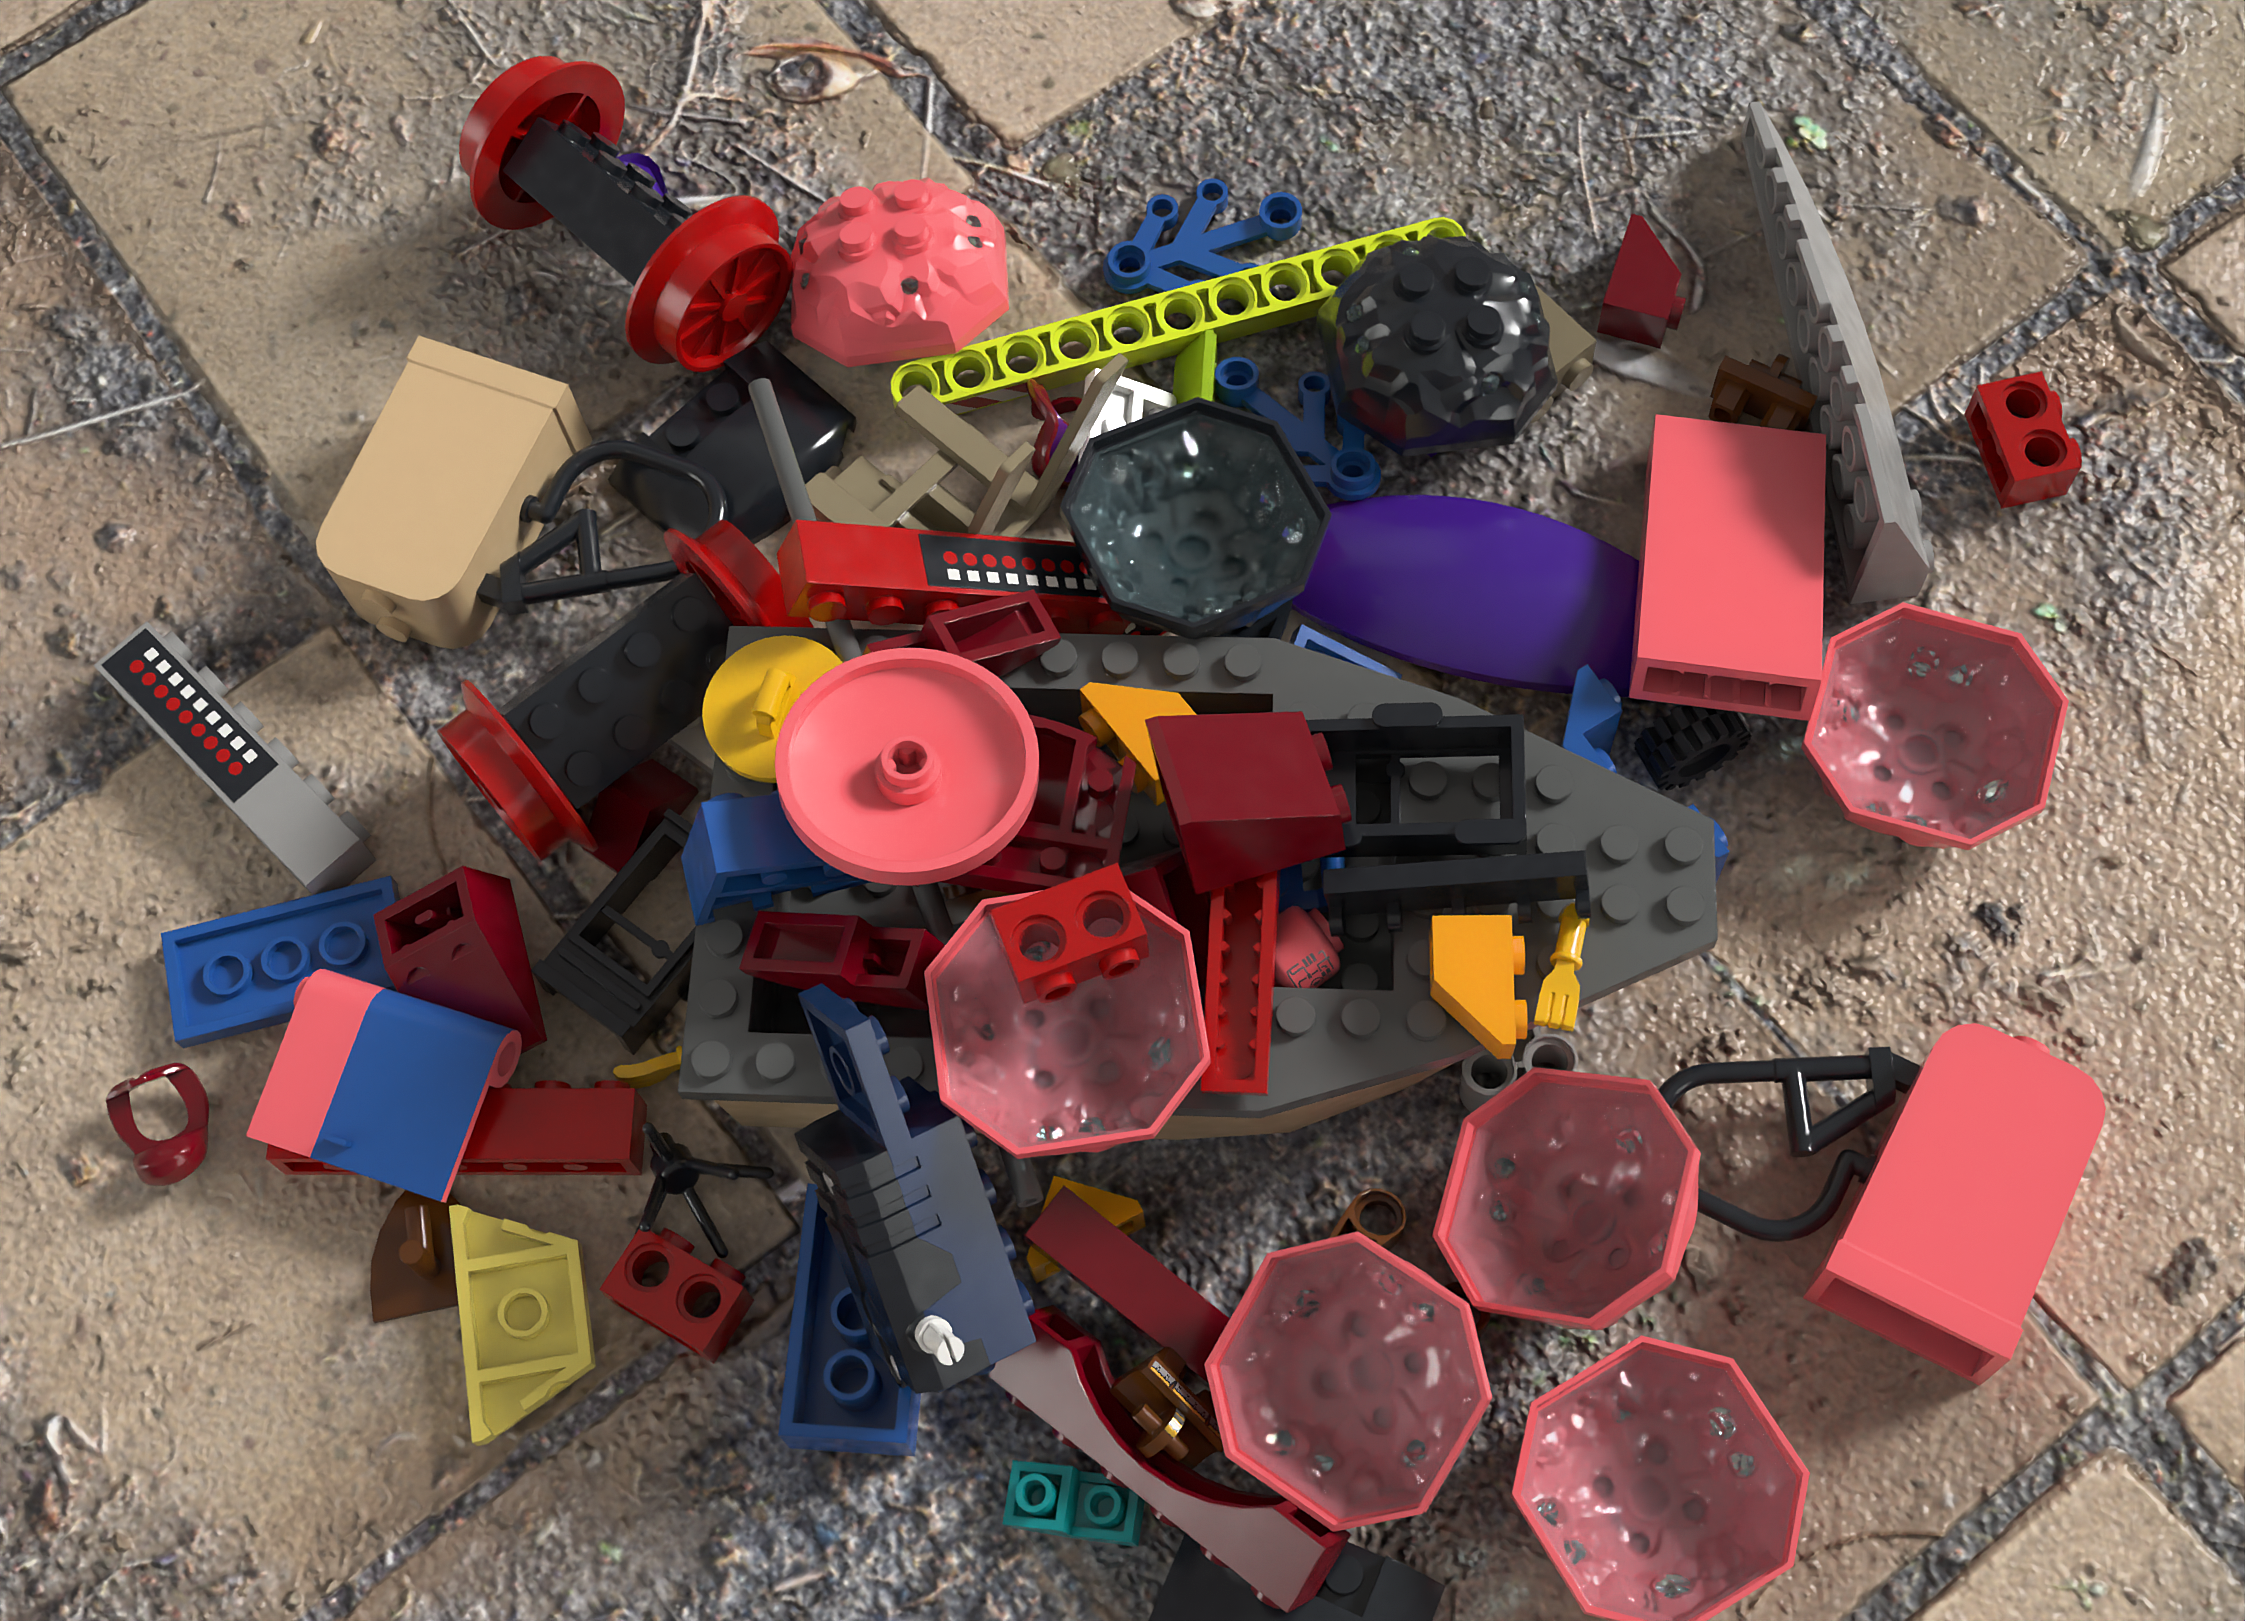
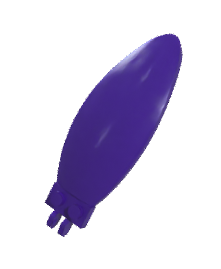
M1390 495L1369 497L1356 501H1341L1327 505L1332 513L1331 522L1306 587L1302 593L1293 598L1291 610L1297 611L1309 620L1356 643L1400 660L1447 674L1502 686L1572 694L1577 671L1588 664L1599 680L1605 678L1614 686L1619 697H1629L1639 560L1611 544L1565 523L1523 509L1488 501L1437 495Z

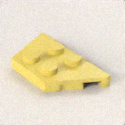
M457 1204L449 1206L468 1407L472 1443L476 1446H481L494 1440L596 1367L581 1243L578 1240L552 1232L544 1233L529 1228L528 1225L505 1218L501 1220L474 1212L468 1207Z

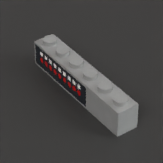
M146 621L93 665L123 699L312 895L348 886L376 861V858L364 845V842L371 836L369 832L348 810L338 817L328 807L335 800L331 793L314 775L310 774L302 780L292 770L299 763L293 754L276 737L267 744L257 734L264 727L262 723L241 701L232 708L222 698L229 690L207 666L203 667L199 672H196L190 666L188 661L194 657V654L172 631L162 637Z

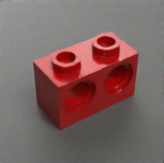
M2040 371L1977 385L1964 415L2001 509L2066 495L2081 469L2082 455L2077 441L2074 438H2069L2062 421L2060 398L2054 390L2050 391L2043 372ZM2010 412H2016L2025 418L2016 417ZM2029 459L2037 460L2045 467L2037 466L2030 462Z
M1118 862L990 910L997 938L1023 1004L1036 999L1040 1003L1058 1001L1073 993L1077 988L1076 984L1100 975L1104 979L1121 977L1135 970L1140 965V960L1150 957L1147 932ZM1101 918H1111L1122 925L1117 933L1109 937H1096L1087 931L1094 921ZM1037 942H1050L1058 947L1056 954L1046 961L1035 962L1024 956L1026 950Z
M664 1227L659 1236L650 1230L643 1232L639 1228L599 1290L616 1306L714 1364L755 1301L746 1288L742 1286L746 1276L718 1258H714L709 1266L690 1254L695 1246L668 1228ZM657 1262L669 1263L668 1275L662 1283L654 1287H644L642 1285L643 1274L650 1265ZM709 1292H716L721 1295L720 1305L715 1313L706 1318L693 1317V1306L701 1295Z

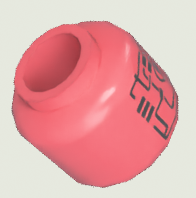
M1292 906L1278 915L1274 987L1317 988L1339 971L1341 963L1337 953L1344 949V945L1339 937H1331L1329 922L1316 908L1307 913L1299 906Z

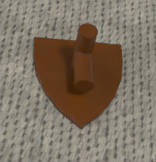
M405 1190L395 1201L379 1231L371 1260L370 1296L374 1323L459 1306L449 1206L461 1204L450 1193L446 1203Z

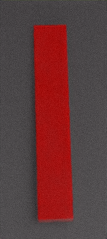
M1281 869L1211 890L1204 1019L1211 1064L1201 1076L1202 1093L1268 1096Z

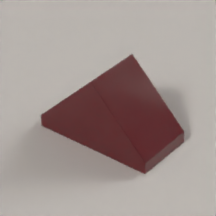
M654 759L643 762L631 768L600 792L588 825V829L599 848L594 852L582 846L581 848L585 853L615 873H618L665 818L663 814L666 810L670 808L678 815H681L699 791L695 786Z

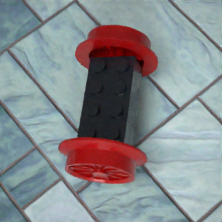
M538 56L526 59L507 69L477 99L467 116L460 137V162L463 170L470 177L472 202L481 217L491 225L505 230L533 227L556 217L634 286L626 312V337L631 349L640 358L649 363L669 364L679 362L690 371L706 372L724 366L723 361L751 347L764 334L779 313L787 297L792 280V261L788 252L779 244V226L773 210L756 197L740 195L714 202L690 217L692 211L684 203L667 193L662 197L652 188L656 180L649 173L631 162L626 166L617 158L621 151L616 145L624 122L625 99L619 81L605 67L587 61L566 63L560 58L553 56Z
M722 519L695 539L674 528H669L665 531L664 540L681 574L498 710L469 680L465 679L461 682L466 709L438 729L437 733L482 795L539 862H542L568 841L592 852L599 848L593 835L575 809H579L702 715L706 690L714 674L726 659L729 626L814 628L807 617L787 616L780 575L758 548L730 522Z

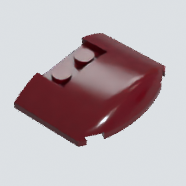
M1029 715L1038 741L1039 781L1036 797L1025 823L1008 845L992 859L963 875L940 882L1022 894L1051 888L1117 862L1119 865L1135 779L1136 763L1125 755L1123 766H1121L1108 754L1096 747L1097 737L1060 722Z

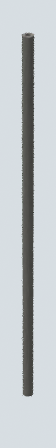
M766 378L754 380L749 384L748 390L792 523L794 524L796 519L817 521L771 381ZM837 619L825 622L835 654L842 663L862 656L850 620ZM938 882L923 884L919 887L912 886L927 931L946 945L955 932ZM973 1021L970 1025V1033L975 1039L981 1041L984 1038L985 1031L979 1022ZM998 1145L1018 1207L1031 1206L1043 1200L1031 1159H1017Z

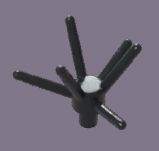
M645 1123L642 1126V1131L650 1142V1148L654 1154L650 1161V1168L655 1176V1180L636 1232L639 1228L643 1232L651 1230L667 1194H682L716 1255L721 1259L726 1258L729 1251L694 1189L700 1174L736 1180L739 1177L770 1179L774 1175L773 1169L770 1167L716 1163L695 1158L688 1147L675 1143L669 1133H659L652 1123Z

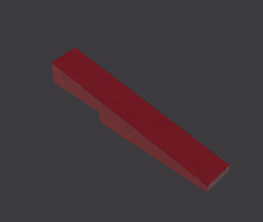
M1063 1185L1025 1234L1026 1243L1125 1319L1127 1325L1159 1350L1164 1347H1172L1186 1361L1187 1372L1209 1388L1204 1364L1230 1318ZM1282 1433L1273 1435L1272 1438L1287 1450L1289 1449L1290 1442L1286 1435ZM1321 1460L1313 1465V1470L1327 1479L1333 1472L1334 1467L1329 1462Z

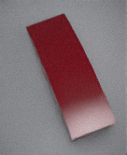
M1032 589L927 616L921 631L867 644L862 655L896 648L932 649L968 659L1000 677L1058 645L1061 636L1035 590Z
M758 911L739 970L750 976L804 990L822 983L841 998L849 997L851 1000L929 1010L924 971L945 945L926 929L873 927L859 915Z

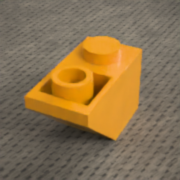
M1089 682L1080 688L1082 715L1078 719L1084 732L1097 737V747L1100 748L1106 744L1119 761L1117 762L1121 766H1123L1125 755L1136 763V773L1132 791L1138 794L1144 790L1156 806L1160 805L1165 800L1161 791L1145 720L1156 716L1196 715V713L1181 695L1176 692Z
M1512 915L1432 916L1429 929L1430 996L1497 1059H1511L1516 1046V1039L1527 1038L1526 1000H1515L1514 975H1524L1525 972L1524 936H1512Z

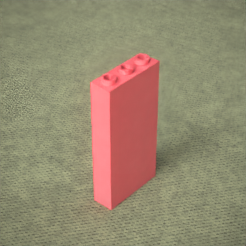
M1655 415L1647 455L1629 698L1805 721L1811 720L1822 681L1826 434Z

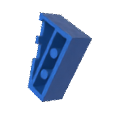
M778 790L770 795L745 798L739 793H725L717 795L707 802H701L681 856L696 926L715 922L714 909L752 900L754 911L774 907L772 895L811 886L813 897L871 883V881L846 874L816 856L801 841L789 824L781 806Z

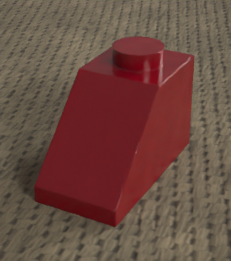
M1631 214L1604 297L1597 332L1661 349L1666 329L1678 330L1686 298L1677 296L1681 272L1643 216Z

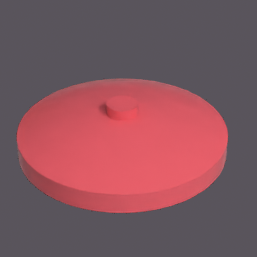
M896 648L868 653L846 661L826 672L801 694L790 709L780 730L775 753V772L779 798L785 816L796 835L816 856L834 868L859 879L880 884L913 886L945 881L963 875L992 859L1008 845L1025 823L1036 797L1039 781V749L1035 729L1027 710L1009 686L984 667L955 654L924 648Z

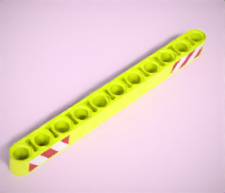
M1446 217L1433 218L963 347L955 354L914 360L900 366L893 374L890 383L894 408L903 398V392L908 387L920 384L930 389V394L952 412L960 415L1029 396L1026 383L1030 378L1034 379L1038 384H1043L1046 390L1083 381L1095 368H1104L1118 353H1121L1129 360L1125 367L1127 369L1178 355L1205 330H1214V334L1217 335V343L1312 318L1317 316L1318 310L1338 288L1324 281L1323 273L1335 270L1347 277L1359 261L1368 253L1393 245L1401 240L1419 241L1428 235L1438 238L1466 237V234L1462 227L1452 219ZM1284 284L1290 286L1295 291L1297 297L1290 301L1278 300L1271 294L1270 289L1276 285ZM1224 299H1235L1243 304L1245 310L1238 315H1228L1223 313L1217 304ZM1173 313H1182L1190 317L1193 324L1187 329L1177 330L1170 327L1165 319ZM1122 327H1130L1139 332L1141 338L1133 344L1119 343L1112 334ZM1077 341L1083 343L1089 352L1079 359H1071L1062 354L1060 349L1068 342ZM1017 356L1030 357L1037 364L1033 370L1021 374L1012 371L1008 367V363ZM965 370L977 371L984 377L983 381L974 388L961 387L955 382V379Z

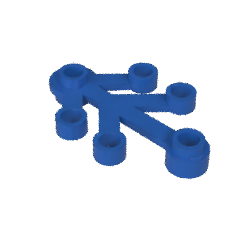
M1206 179L1198 185L1196 190L1197 199L1173 243L1154 249L1161 232L1172 229L1179 219L1176 200L1169 195H1156L1148 201L1146 206L1147 215L1134 239L1116 244L1105 257L1103 262L1104 279L1112 289L1124 294L1138 293L1146 288L1163 293L1205 281L1201 279L1188 281L1164 270L1177 265L1188 267L1213 278L1257 267L1258 265L1240 264L1215 253L1267 236L1276 241H1284L1294 237L1302 225L1301 203L1292 194L1276 192L1264 198L1261 202L1258 216L1205 232L1213 215L1222 213L1228 206V188L1226 184L1219 179ZM1208 193H1217L1221 196L1215 201L1204 198ZM1159 209L1171 211L1165 217H1159L1154 214ZM1282 218L1286 219L1288 222L1284 224H1277L1273 221ZM1126 267L1138 269V271L1132 273L1122 272Z
M1231 357L1218 364L1215 370V392L1217 396L1229 407L1241 408L1245 406L1255 415L1277 421L1297 456L1310 457L1319 464L1303 465L1316 487H1327L1336 497L1350 501L1368 498L1377 491L1381 482V470L1373 455L1364 449L1365 432L1337 415L1336 429L1343 436L1342 450L1339 451L1325 440V406L1331 398V386L1329 377L1326 374L1312 371L1300 377L1298 381V400L1303 405L1302 422L1259 388V370L1254 362L1243 357ZM1316 388L1320 389L1321 391L1311 392L1309 391V389Z

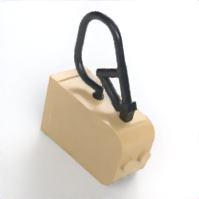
M418 336L407 356L408 363L319 529L316 549L317 556L356 614L367 622L376 625V628L384 635L401 642H406L411 637L437 647L456 649L469 646L480 639L491 626L499 609L506 610L509 616L529 613L528 605L667 582L681 574L674 560L610 571L602 570L597 515L592 509L576 511L574 515L536 540L544 524L551 523L555 519L573 482L590 466L606 460L623 459L684 478L694 483L703 492L709 508L708 520L702 533L722 519L728 521V503L725 492L716 477L705 467L694 461L627 440H607L590 445L592 437L568 384ZM576 541L579 574L526 582V575Z

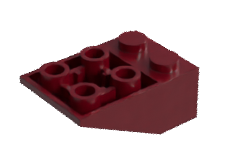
M462 865L373 914L384 968L399 993L518 1030L522 1040L521 1054L548 1041L509 878Z

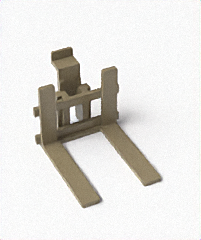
M1118 353L1096 374L1040 480L1025 471L1036 450L1027 441L1008 457L971 424H967L923 387L916 386L898 402L895 413L940 450L903 484L892 475H885L862 455L844 471L837 466H831L825 473H818L805 484L815 516L822 522L1020 537L1050 507L1129 360L1121 353ZM959 465L988 488L976 513L939 484Z

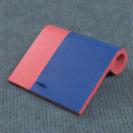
M318 969L310 977H305L296 989L293 1001L294 1012L246 1136L446 1203L489 1086L501 1088L509 1081L515 1071L521 1054V1034L518 1030L327 969Z

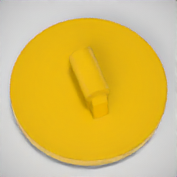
M798 636L768 637L750 643L736 651L714 674L706 690L703 702V726L709 744L716 755L727 767L745 778L765 783H777L775 772L776 745L786 716L797 699L813 682L826 672L842 664V661L822 644Z

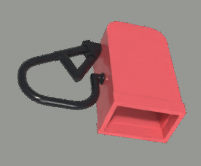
M1976 1023L1957 1025L1944 1032L1920 1065L1892 1053L1890 1047H1868L1864 1055L1701 1063L1675 1073L1659 1087L1658 1091L1672 1109L1673 1105L1683 1094L1702 1085L1753 1082L1782 1083L1790 1156L1808 1157L1816 1154L1892 1106L1896 1101V1090L1902 1092L1903 1094L1875 1153L1867 1157L1851 1149L1841 1151L1818 1199L1802 1214L1782 1220L1765 1219L1751 1214L1698 1188L1697 1212L1755 1239L1770 1242L1792 1241L1808 1236L1823 1227L1837 1212L1853 1176H1858L1857 1182L1860 1183L1824 1260L1815 1270L1803 1299L1979 1386L2012 1358L2023 1332L2021 1328L2022 1322L2103 1126L2106 1111L2102 1092L2092 1077L2076 1066L2050 1055V1050L2044 1044L2026 1036H2015L2013 1038L1994 1028ZM1866 1081L1867 1091L1812 1125L1807 1082Z

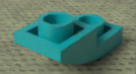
M1013 1460L1002 1524L1006 1527L1138 1547L1145 1500L1130 1488L1114 1484L1101 1473L1082 1472L1073 1466Z

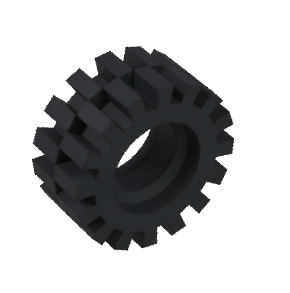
M1678 705L1670 710L1671 714L1667 717L1660 716L1653 721L1654 727L1645 728L1641 732L1642 737L1636 739L1634 749L1658 789L1663 790L1665 788L1668 791L1673 790L1677 785L1679 788L1688 786L1693 779L1699 781L1705 778L1706 773L1711 770L1716 772L1723 767L1722 763L1724 761H1732L1738 756L1737 751L1746 748L1748 745L1747 741L1751 740L1752 735L1738 712L1688 705L1680 708Z

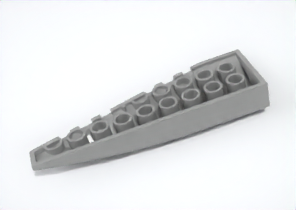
M1749 102L1741 137L1797 378L1803 381L1800 389L1818 396L1808 425L1810 433L1826 434L1825 498L1850 604L1918 596L1927 575L1932 573L1934 569L1933 547L1928 539H1922L1919 527L1922 517L1920 495L1916 489L1910 490L1882 378L1862 317L1830 236L1786 146L1761 102Z

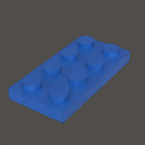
M390 875L161 933L175 1042L184 1049L290 1022L295 1009L293 1004L294 995L299 983L305 977H310L318 969H327L398 992L384 968L373 914L400 900L397 882Z

